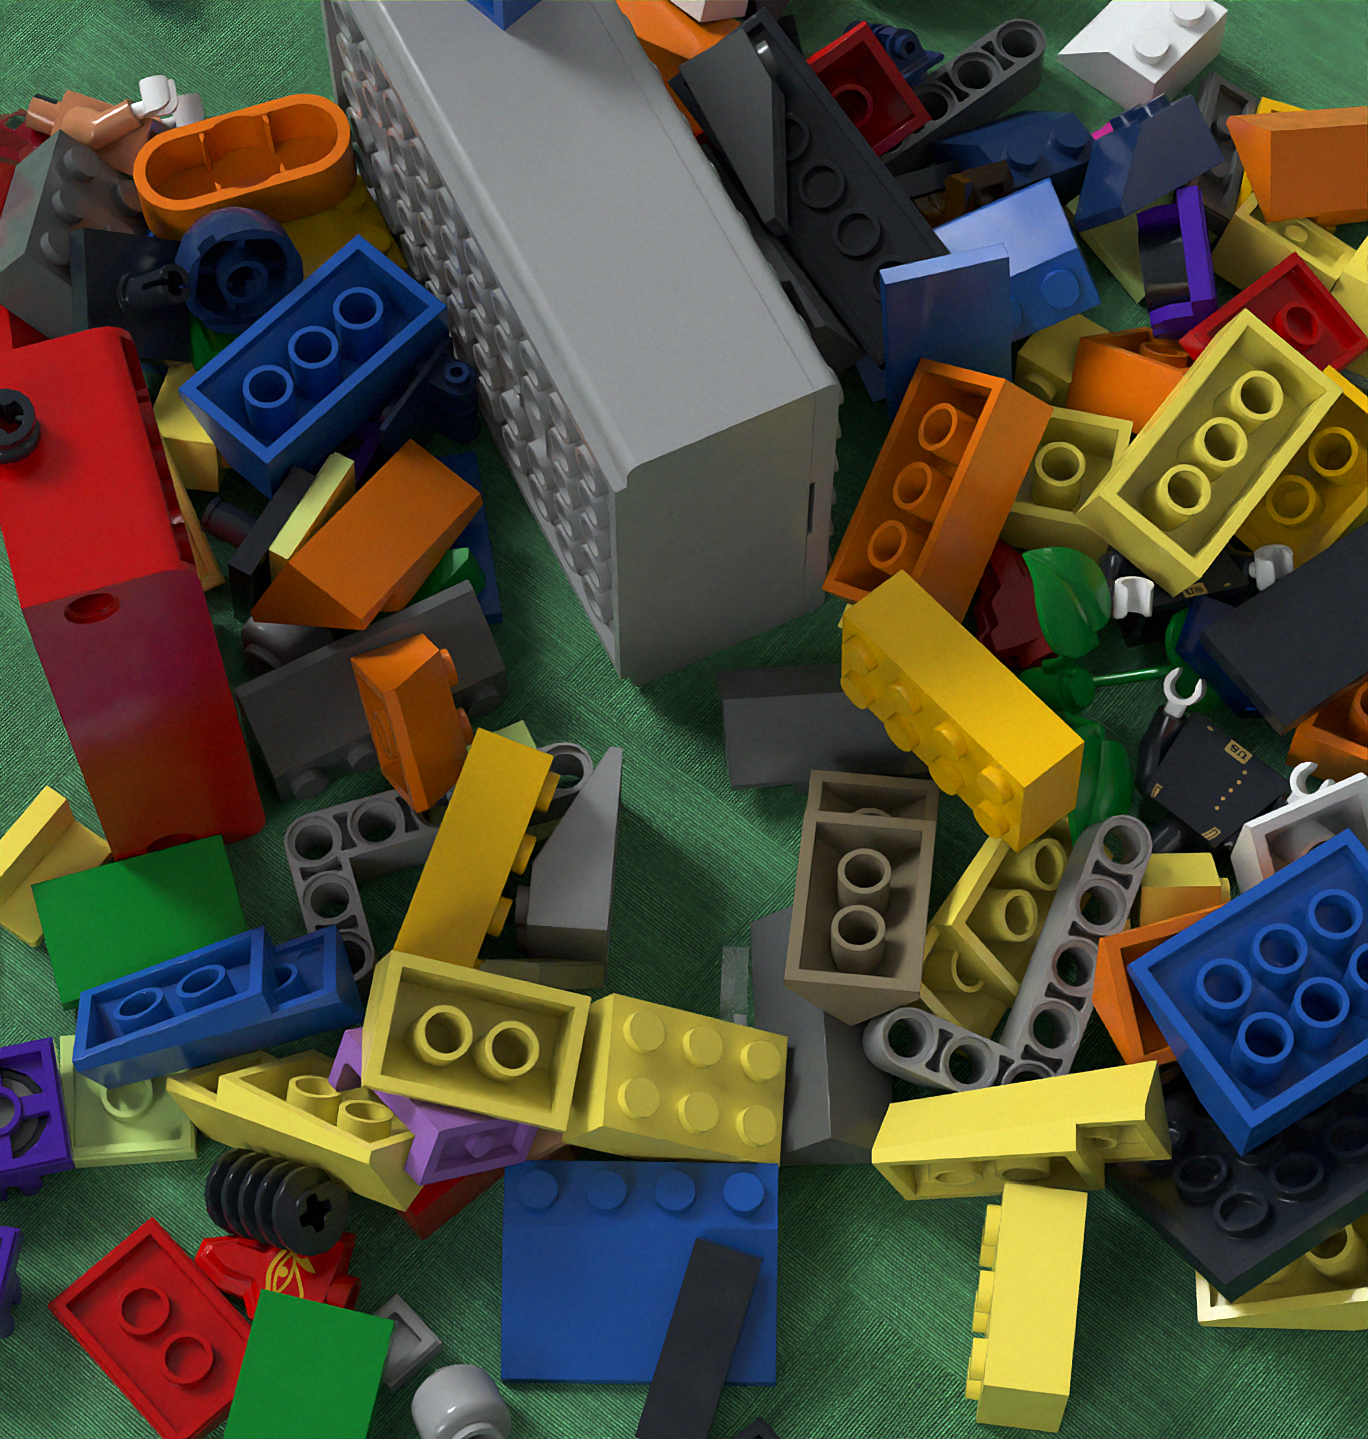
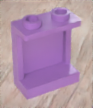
M363 1027L345 1030L328 1078V1083L337 1092L361 1087ZM373 1090L415 1135L403 1169L419 1186L525 1162L538 1127Z

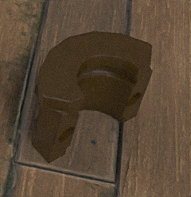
M1002 160L951 175L944 179L947 191L912 200V202L933 229L1012 194L1014 179L1007 161Z

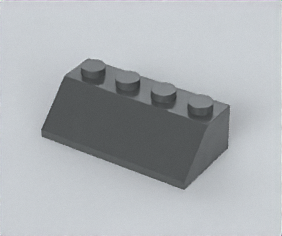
M468 579L369 625L365 630H358L234 688L248 743L281 805L294 799L306 800L315 797L323 792L330 782L350 772H366L380 765L350 657L423 633L439 650L447 649L453 660L458 676V685L450 689L456 709L462 707L467 717L479 718L491 713L500 705L502 700L509 697L505 665L474 589Z

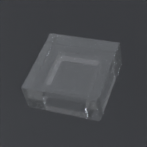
M723 946L720 1020L747 1026L749 947Z

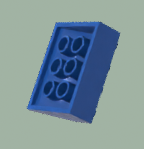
M1350 828L1345 829L1127 966V972L1199 1101L1241 1157L1368 1076V851Z
M526 1160L522 1163L505 1166L502 1224L501 1382L651 1385L697 1237L702 1236L765 1257L725 1386L776 1387L778 1164Z

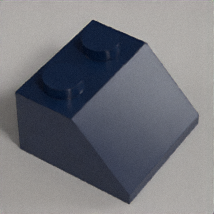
M1166 93L1144 104L1139 103L1109 119L1113 131L1098 138L1093 143L1073 223L1078 233L1125 218L1225 161L1192 94L1170 103Z
M1022 110L930 142L926 151L937 165L957 159L962 171L1006 160L1014 179L1013 193L1050 177L1064 208L1081 193L1095 139L1073 112Z

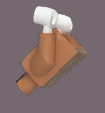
M156 75L139 81L142 101L137 103L126 99L117 105H112L71 90H66L62 101L37 93L29 104L25 125L27 128L50 135V137L61 129L81 145L90 148L96 156L119 173L133 177L135 159L139 151L149 140L162 132L202 121L204 119V110L198 93L177 96L175 81L173 79L167 80V77L164 75ZM171 114H172V117H170V118H165V119H161V118H160V117L168 116V115H171Z

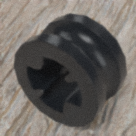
M0 389V418L9 424L17 422L18 429L10 434L0 428V463H15L28 457L37 448L41 438L40 424L36 418L35 408L27 396L17 390Z

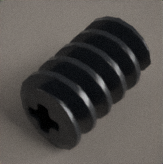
M234 1148L224 1152L214 1162L206 1178L204 1197L207 1212L214 1224L226 1233L238 1234L245 1239L257 1240L259 1243L273 1245L283 1250H290L295 1254L315 1256L325 1253L339 1241L347 1226L350 1213L349 1193L339 1183L332 1182L330 1176L320 1168L305 1166L297 1162H289L287 1159L272 1157L265 1153H257L250 1149Z

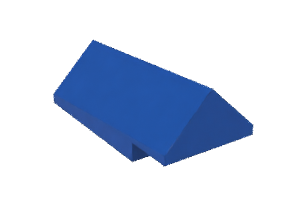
M334 924L274 946L265 926L262 925L80 992L72 1063L78 1073L111 1090L364 1022V1009L342 935L337 925Z

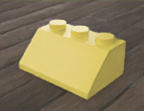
M391 950L375 966L362 1029L361 1087L563 1133L567 1127L591 997Z

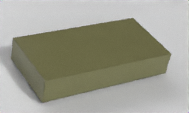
M521 958L485 959V963H480V971L560 990L604 988L605 965L600 964V961Z

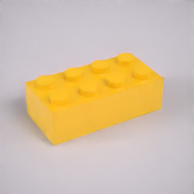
M903 569L843 612L840 683L844 693L855 706L862 710L868 708L884 723L888 736L898 748L904 752L912 750L928 766L931 777L942 791L951 796L957 794L973 810L977 823L985 833L994 839L1002 838L1016 853H1019L1076 808L1085 741Z
M478 727L393 950L480 970V963H485V960L479 959L477 956L487 933L499 938L513 900L501 896L509 872L523 875L537 837L525 833L533 810L544 814L547 812L561 775L549 770L554 756Z

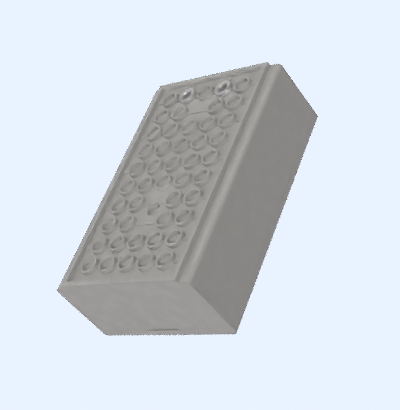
M320 0L334 103L342 109L349 121L357 163V174H360L408 265L405 272L447 306L449 336L453 339L454 356L456 359L469 365L476 374L479 414L620 680L629 677L633 686L644 685L820 608L825 600V591L821 588L826 578L827 566L832 564L828 545L829 536L834 534L831 520V505L836 503L833 477L834 472L839 470L838 459L835 453L836 439L841 438L838 408L844 402L840 382L832 368L827 366L812 340L804 319L795 311L781 286L775 269L766 261L752 237L747 221L734 206L722 185L715 166L705 156L693 135L687 118L677 108L665 87L658 68L648 58L636 37L630 20L622 13L616 1L541 0L503 31L466 0Z

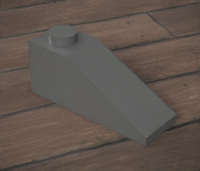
M742 28L678 66L763 223L779 238L788 232L785 99L774 78L784 72L766 40L755 45Z

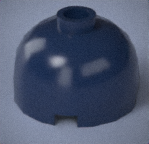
M230 206L216 209L196 220L183 235L174 261L175 264L182 266L189 275L190 283L178 286V289L190 288V296L185 301L187 307L193 315L203 321L207 328L220 333L241 334L301 284L304 279L302 257L285 229L276 220L260 210Z

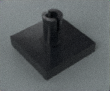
M85 227L69 232L73 334L99 327H119L129 331L134 338L140 364L175 368L190 364L189 311L185 303L190 296V288L178 289V286L190 283L187 271L174 262L181 241Z
M295 465L259 518L216 496L208 505L201 519L200 527H202V532L237 549L228 563L234 618L243 623H246L252 616L250 611L271 585L270 545L316 478L315 475Z

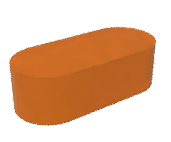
M314 94L290 95L162 132L142 147L133 166V178L147 226L157 238L182 241L183 235L196 220L213 210L236 206L260 210L279 224L325 211L339 204L347 197L357 177V163L351 130L345 113L331 100Z

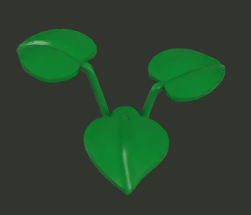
M1047 547L1027 551L1022 554V557L1032 577L1036 611L1042 633L1047 644L1058 657L1043 660L1041 667L1025 669L1021 673L1019 680L1067 725L1074 727L1072 730L1085 741L1076 808L1067 814L1072 846L1074 847L1082 831L1089 825L1112 816L1126 815L1131 807L1134 795L1133 771L1124 746L1117 740H1105V729L1102 724L1074 715L1080 713L1086 706L1091 704L1095 695V689L1166 678L1172 670L1183 668L1182 674L1175 684L1179 696L1185 699L1191 697L1200 678L1205 679L1207 686L1206 694L1202 700L1194 705H1187L1185 711L1190 714L1194 711H1197L1199 714H1205L1216 710L1225 701L1229 694L1232 680L1198 642L1201 631L1217 621L1209 611L1201 607H1186L1177 611L1172 616L1165 634V647L1170 665L1092 677L1086 669L1072 663L1098 647L1099 638L1096 631L1108 623L1111 615L1110 591L1103 571L1091 557L1067 547Z

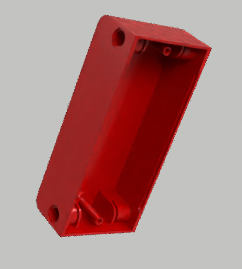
M106 326L0 352V389L17 390L30 399L35 408L41 433L37 448L28 457L15 463H0V527L22 613L114 861H122L219 834L222 835L224 846L252 837L265 826L266 818L134 338L129 331L119 327ZM0 418V428L8 434L18 429L17 422L9 424Z

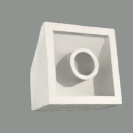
M1112 0L1057 54V62L1125 110L1139 103L1144 104L1166 93L1171 102L1220 53L1228 10L1214 0Z
M1361 772L1245 823L1230 856L1240 895L1347 828L1351 829L1368 851V777Z

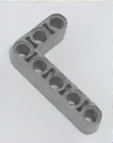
M562 742L536 749L554 756L549 768L550 771L561 776H577L582 780L571 788L561 789L556 787L547 812L544 814L533 810L527 827L563 818L594 771L590 755L581 746L570 742ZM456 784L430 809L416 813L396 789L305 814L295 819L287 828L284 836V848L307 933L309 934L334 924L337 925L342 935L348 959L364 963L363 968L353 975L362 1005L368 1003L378 959L357 882L426 863L441 825L430 823L427 814L438 806L449 805ZM386 827L394 830V833L382 842H371L365 839L371 831L377 828ZM325 845L331 847V851L319 860L303 858L304 854L314 846ZM332 902H341L348 905L347 909L335 918H324L318 915L324 906Z
M1124 814L1112 816L1089 825L1076 840L999 1043L921 1009L904 1007L872 1018L865 1027L862 1044L869 1061L885 1072L938 1095L1007 1085L1011 1083L1016 1075H1020L1026 1081L1068 1075L1094 1007L1092 994L1099 938L1123 931L1151 857L1153 844L1150 832L1144 823L1133 816ZM1107 832L1113 833L1122 843L1124 852L1119 864L1111 861L1104 852L1103 841ZM1084 892L1090 893L1099 902L1101 913L1096 925L1088 922L1081 913L1080 901ZM1062 952L1071 956L1077 965V979L1072 986L1064 983L1057 973V960ZM1039 1013L1047 1016L1054 1026V1039L1048 1048L1038 1043L1034 1036L1033 1024ZM894 1022H900L911 1033L912 1045L905 1057H900L894 1053L889 1046L888 1033ZM956 1048L964 1051L971 1060V1075L964 1084L954 1079L949 1069V1058Z

